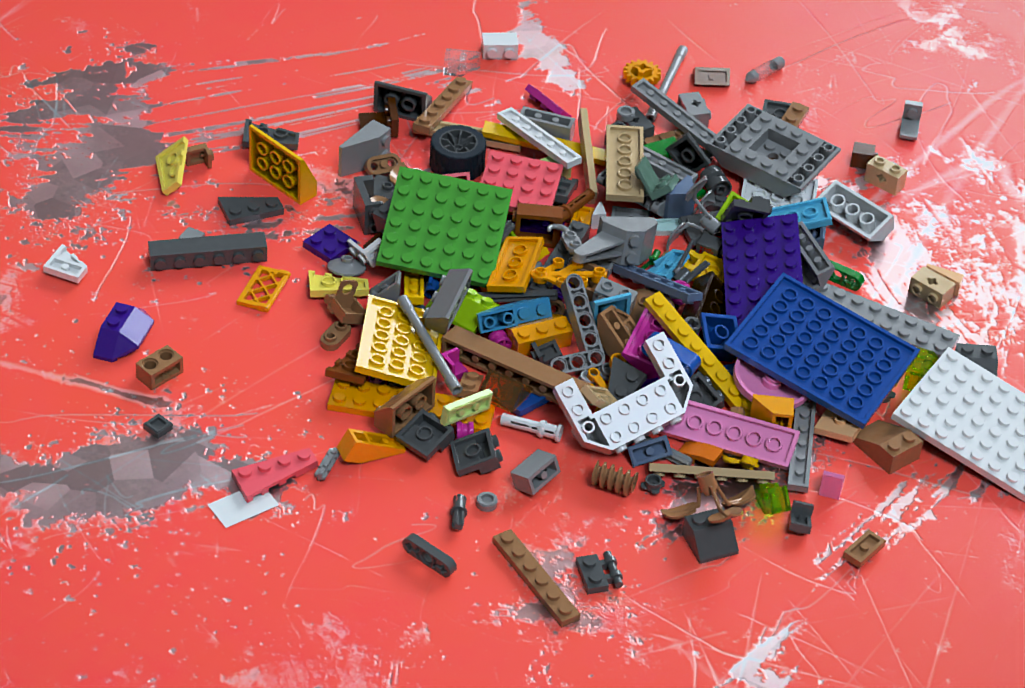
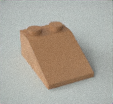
M881 420L865 426L853 441L858 448L889 475L918 460L923 446V440L910 429Z

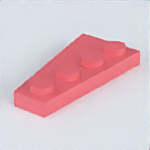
M306 448L231 470V475L248 503L253 500L254 496L268 493L269 488L277 484L281 486L287 483V479L291 477L297 478L318 467V460L312 450Z

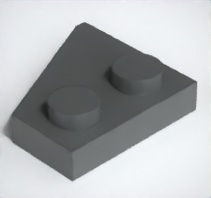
M614 356L608 390L617 400H620L638 391L647 380V374Z

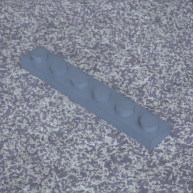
M613 264L614 273L619 274L621 278L631 279L633 283L644 284L645 288L656 289L657 292L660 291L662 294H668L670 298L681 299L682 303L694 304V301H702L703 293L634 265Z

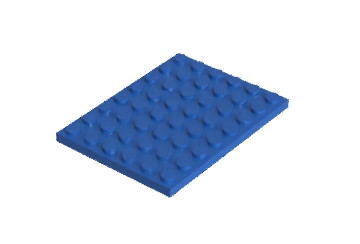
M784 272L725 342L723 347L729 353L861 429L866 426L920 352V349Z

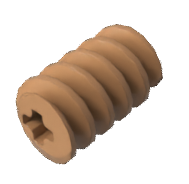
M598 460L592 472L591 483L594 486L599 483L600 488L603 489L607 486L609 491L615 488V492L618 494L623 490V495L628 496L636 487L639 473L636 472L631 477V470L628 469L623 474V467H620L616 472L614 464L607 469V462L599 466Z

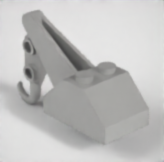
M600 216L597 235L582 244L577 233L570 231L565 225L551 224L547 227V231L551 232L552 229H556L562 232L561 240L569 254L573 255L572 260L575 263L583 264L606 259L619 265L639 266L652 254L658 222L654 217Z

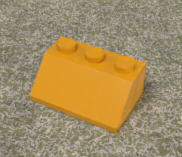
M558 314L502 329L512 342L511 350L525 356H531L530 351L533 350L531 343L533 342L538 347L555 339L559 348L571 345L573 329L567 317Z

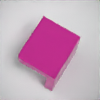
M455 347L441 353L457 380H460L464 372L468 373V370L459 361L460 350Z

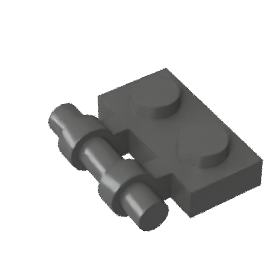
M611 551L603 553V560H599L597 554L576 557V566L587 595L607 592L609 584H614L616 588L623 586V575L617 569L618 563L615 556H612ZM608 569H609V572H610V573H609V574H604V571H603V570H608Z

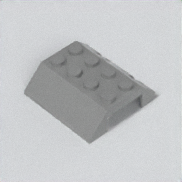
M644 146V156L647 157L658 178L667 174L670 176L677 174L680 182L687 175H690L693 184L698 178L697 173ZM606 169L596 179V182L606 187ZM644 191V202H636V204L664 217L666 200L657 198L652 201L651 197L647 196Z
M800 221L798 224L803 284L820 292L835 271V267L803 221Z

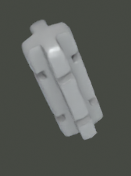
M336 447L329 448L314 473L318 481L327 478L328 473L340 456Z

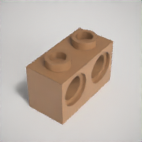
M168 345L136 362V378L151 390L184 372L183 357Z

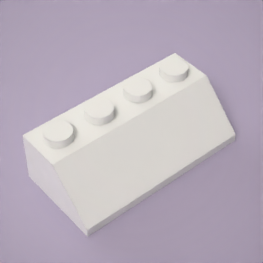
M837 180L833 181L817 197H826L831 218L868 241H883L895 229L893 214Z

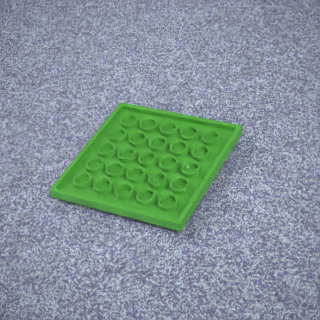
M400 166L376 265L440 279L443 275H447L449 269L470 268L473 270L470 285L487 288L486 285L490 275L496 268L513 189Z

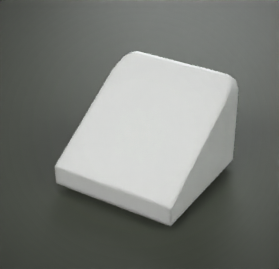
M602 202L598 203L592 214L591 229H598L600 216H606Z

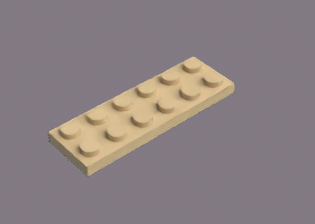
M607 124L606 200L632 203L644 202V185L635 175V166L644 157L643 127Z

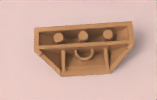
M613 305L607 307L597 317L598 334L602 347L609 357L614 353L622 354L636 327V323L629 314L617 309Z

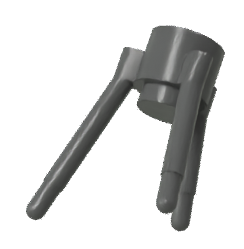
M694 238L691 239L677 267L673 270L675 273L672 277L674 281L682 280L689 284L693 278L710 266V262L705 260L692 272L685 267L681 269L695 242Z

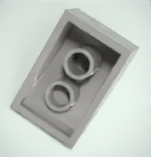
M372 120L339 146L338 176L343 177L364 171V164L367 159L391 153V128Z

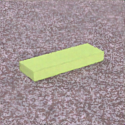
M486 389L443 406L440 423L445 427L488 410L493 392L490 389Z

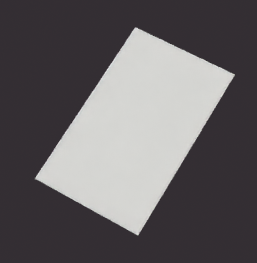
M238 491L207 505L227 528L274 508L279 504L269 492L264 495L258 494L253 497L252 501L247 503L242 493Z

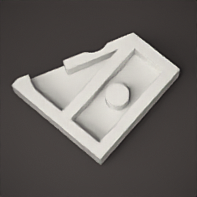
M62 244L44 264L43 272L79 283L87 274L88 267L83 261L78 260L74 253L70 254L67 251V247Z

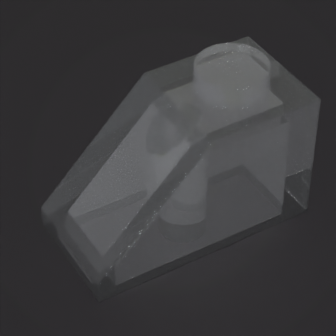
M446 48L443 75L461 77L480 68L481 52Z

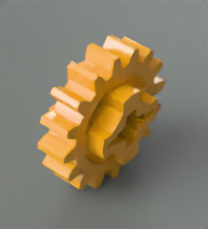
M637 59V62L631 60V63H626V66L623 67V79H626V83L631 82V86L642 78L652 85H658V81L661 80V69L658 68V64L653 65V61L648 63L647 59Z

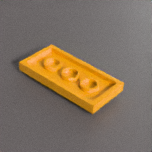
M507 236L499 253L496 268L492 271L486 285L487 291L525 293L531 279V271L535 269L544 246L543 237Z

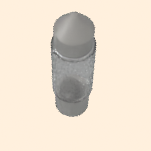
M778 56L753 68L746 74L745 81L753 84L776 73L779 69L785 67V59Z

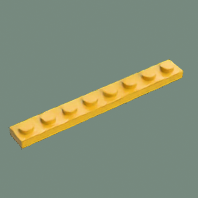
M658 291L646 298L643 305L671 338L701 358V365L698 367L699 371L704 376H708L716 390L722 392L727 404L731 408L743 407L745 416L749 417L752 402L741 394L735 385L733 376L664 295Z

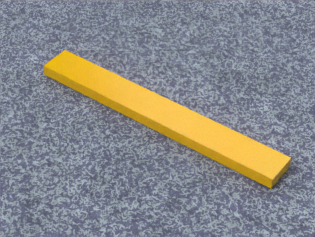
M485 120L482 130L483 137L540 150L506 125ZM555 137L582 157L580 143ZM592 146L594 164L606 166V149Z

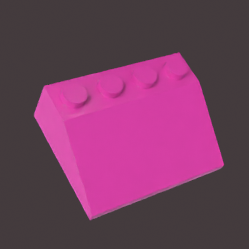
M645 307L621 355L633 367L647 374V379L657 377L661 379L650 358L643 354L641 346L653 332L661 333L664 331L668 338H672Z

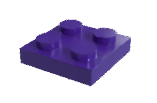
M328 224L305 239L303 247L328 263L349 253L348 239H351L356 244L357 241L333 225Z

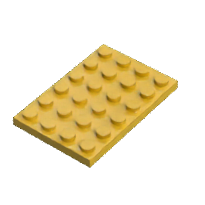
M369 294L354 372L398 383L402 386L411 385L418 379L430 376L437 378V366L399 304L395 301ZM414 307L424 325L425 319L423 314L425 309ZM425 327L440 351L443 334Z

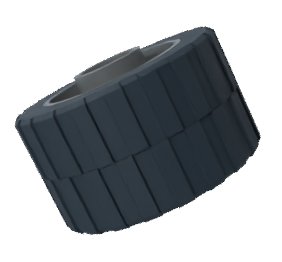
M450 125L438 129L432 135L430 143L429 165L431 171L440 175L470 172V179H476L482 174L485 166L486 139L482 133L469 126Z

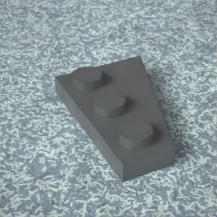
M218 197V204L229 226L284 215V208L278 197Z

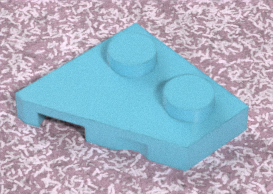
M672 249L663 257L653 261L655 266L647 271L669 280L673 279L672 277L675 275L673 270L677 267L685 251ZM688 253V255H687V257H686V259H685V261H684L682 267H683L684 264L687 262V260L690 258L689 253Z

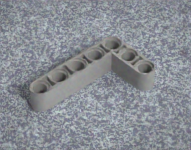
M570 274L561 284V292L579 352L556 357L548 366L553 367V365H557L560 371L575 376L592 367L598 369L605 362V354L583 280L577 274ZM568 282H572L575 288H571ZM574 301H578L581 307H577ZM579 319L584 320L586 322V326H583L579 322ZM585 338L590 339L592 345L587 344ZM590 357L596 358L598 364L593 363ZM572 361H576L579 368L574 367Z

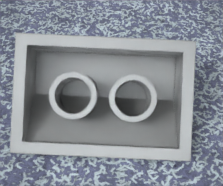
M449 269L447 275L442 276L439 283L441 287L438 292H434L431 298L433 303L430 308H426L423 314L425 327L443 335L448 332L470 288L472 269Z

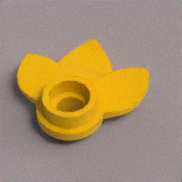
M722 455L723 461L726 463H742V468L754 470V467L759 468V459L743 455L740 460Z

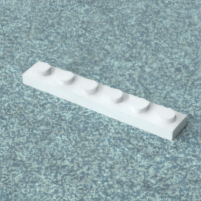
M510 107L497 113V119L553 160L562 164L566 169L582 163V157L514 108Z

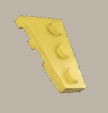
M184 136L155 156L161 189L166 196L182 186L189 141Z
M308 270L310 297L324 298L326 294H336L343 280H356L358 282L354 294L355 297L369 296L368 279L347 276L336 278L332 276V273H325L323 276L315 274V271ZM346 285L342 290L343 293L350 292L352 285Z

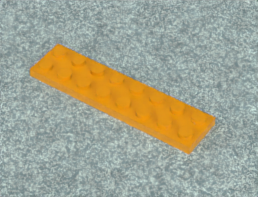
M335 379L327 403V410L374 418L376 408L385 404L392 396L403 391L404 388L365 382L364 385H355L351 382ZM435 393V405L428 413H434L440 420L443 406L464 397ZM491 402L488 410L460 421L462 423L473 422L474 433L487 428L491 429L496 402ZM456 422L450 424L454 431H456Z

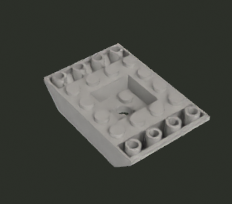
M747 104L707 144L721 167L783 198L802 192L841 151V148L750 104Z

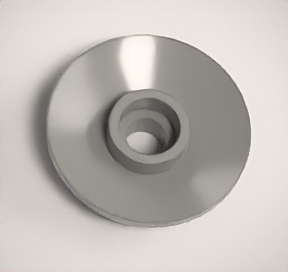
M343 255L340 258L329 261L327 264L328 270L339 276H358L366 271V265L350 255Z

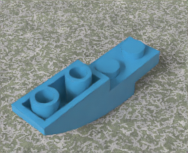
M547 296L532 300L525 299L477 313L479 333H487L518 326L520 323L552 317L550 299Z

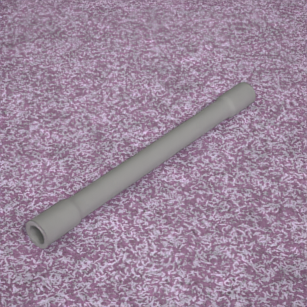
M684 45L678 47L670 68L659 88L665 95L688 52V48ZM650 106L645 117L653 123L658 112Z
M401 295L398 297L397 303L427 349L451 394L457 395L461 393L462 386L451 372L417 315L408 296Z

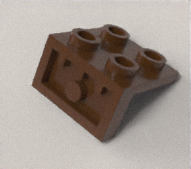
M395 97L388 98L387 105H384V112L358 114L360 129L370 121L375 120L391 128L390 137H398L399 117Z

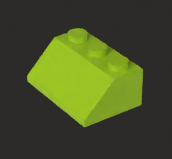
M469 288L452 324L475 334L479 333L476 314L500 305L493 302V299L478 294L476 290ZM431 300L426 305V308L431 307L433 303Z

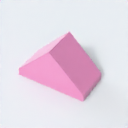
M824 470L819 495L839 500L845 475Z

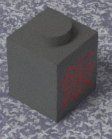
M704 232L697 242L696 252L702 254L704 251L723 259L722 238Z

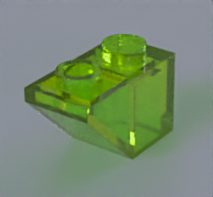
M768 482L759 484V488L754 489L756 500L764 514L791 511L787 485H779V482Z

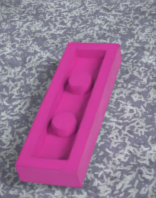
M530 84L526 86L525 90L530 93L528 97L535 102L539 100L541 102L540 106L546 111L551 110L553 111L552 113L572 117L537 88Z

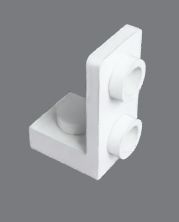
M377 238L365 249L361 248L351 239L347 240L350 246L348 250L354 257H358L364 265L367 263L372 268L376 266L381 244L380 238Z

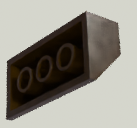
M710 271L694 279L691 288L703 293L702 301H694V304H685L681 317L685 320L687 317L692 316L700 320L699 314L701 312L726 315L725 285L717 275ZM701 329L698 337L704 342L703 332Z

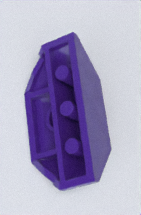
M116 302L100 327L93 358L112 363L117 358L126 356L139 349L152 328L154 320L142 308Z

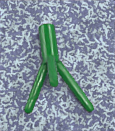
M655 249L652 256H649L650 260L641 268L645 270L648 266L654 265L653 261L660 257L661 251Z

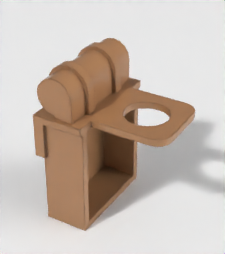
M356 280L341 281L336 294H326L324 297L325 304H328L327 309L331 314H335L339 321L344 324L363 325L365 309L358 302L357 298L353 297L358 286ZM346 285H352L350 292L343 293L342 290Z

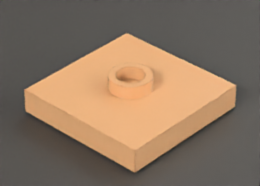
M826 409L814 426L815 434L852 443L861 431L860 427Z

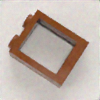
M518 203L517 210H513L512 221L516 222V225L512 231L519 237H543V247L555 248L561 238V231L554 229L553 235L521 232V218L554 221V224H562L563 207Z

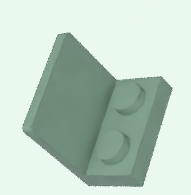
M646 156L642 157L635 166V175L642 181L644 191L647 196L651 197L652 201L672 192L679 182L677 174L672 176L667 174L658 179Z

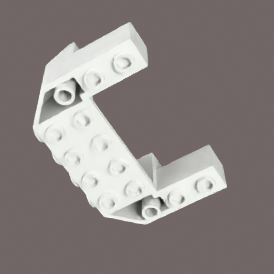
M664 331L645 340L643 344L661 379L592 414L573 378L554 387L553 394L572 427L571 433L581 447L609 456L615 452L619 454L628 449L627 446L633 443L635 445L641 443L646 439V436L650 434L656 435L662 432L664 427L670 424L673 426L682 421L693 384Z

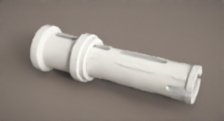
M505 412L500 420V425L536 433L539 438L555 439V442L558 443L562 438L564 429L562 424L557 426L547 423L546 420L538 422L506 414Z

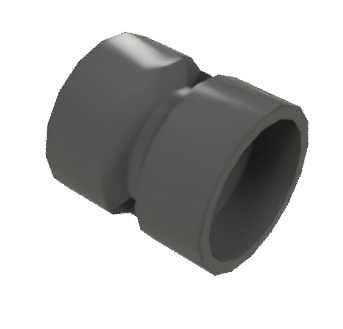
M711 165L701 172L699 179L705 175L708 176L707 182L704 185L707 192L712 190L715 195L723 197L730 194L732 185L719 166Z

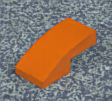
M695 441L685 442L678 450L691 457L693 465L698 460L714 467L723 455L722 448Z

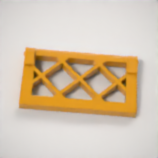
M259 265L237 299V305L268 313L290 278L291 273L286 270ZM279 277L282 279L277 282L275 278ZM270 279L273 281L272 284L266 286L262 283ZM257 283H259V285L261 286L259 288L253 289L254 285ZM275 288L272 294H269V292L267 291L269 289ZM263 291L266 294L258 298L255 296L256 293ZM251 295L253 299L247 300L246 298Z

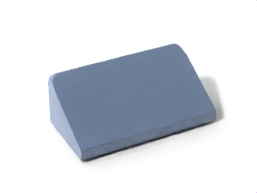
M667 435L628 446L627 449L633 467L673 455Z

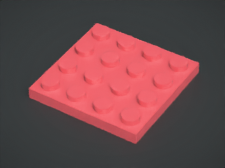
M491 150L480 183L513 189L508 212L517 210L518 203L553 206L564 167L562 164Z

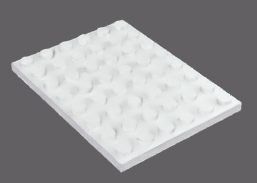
M948 347L893 412L891 419L910 429L916 435L1025 502V393Z

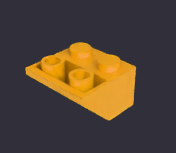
M753 394L749 417L792 428L794 398Z

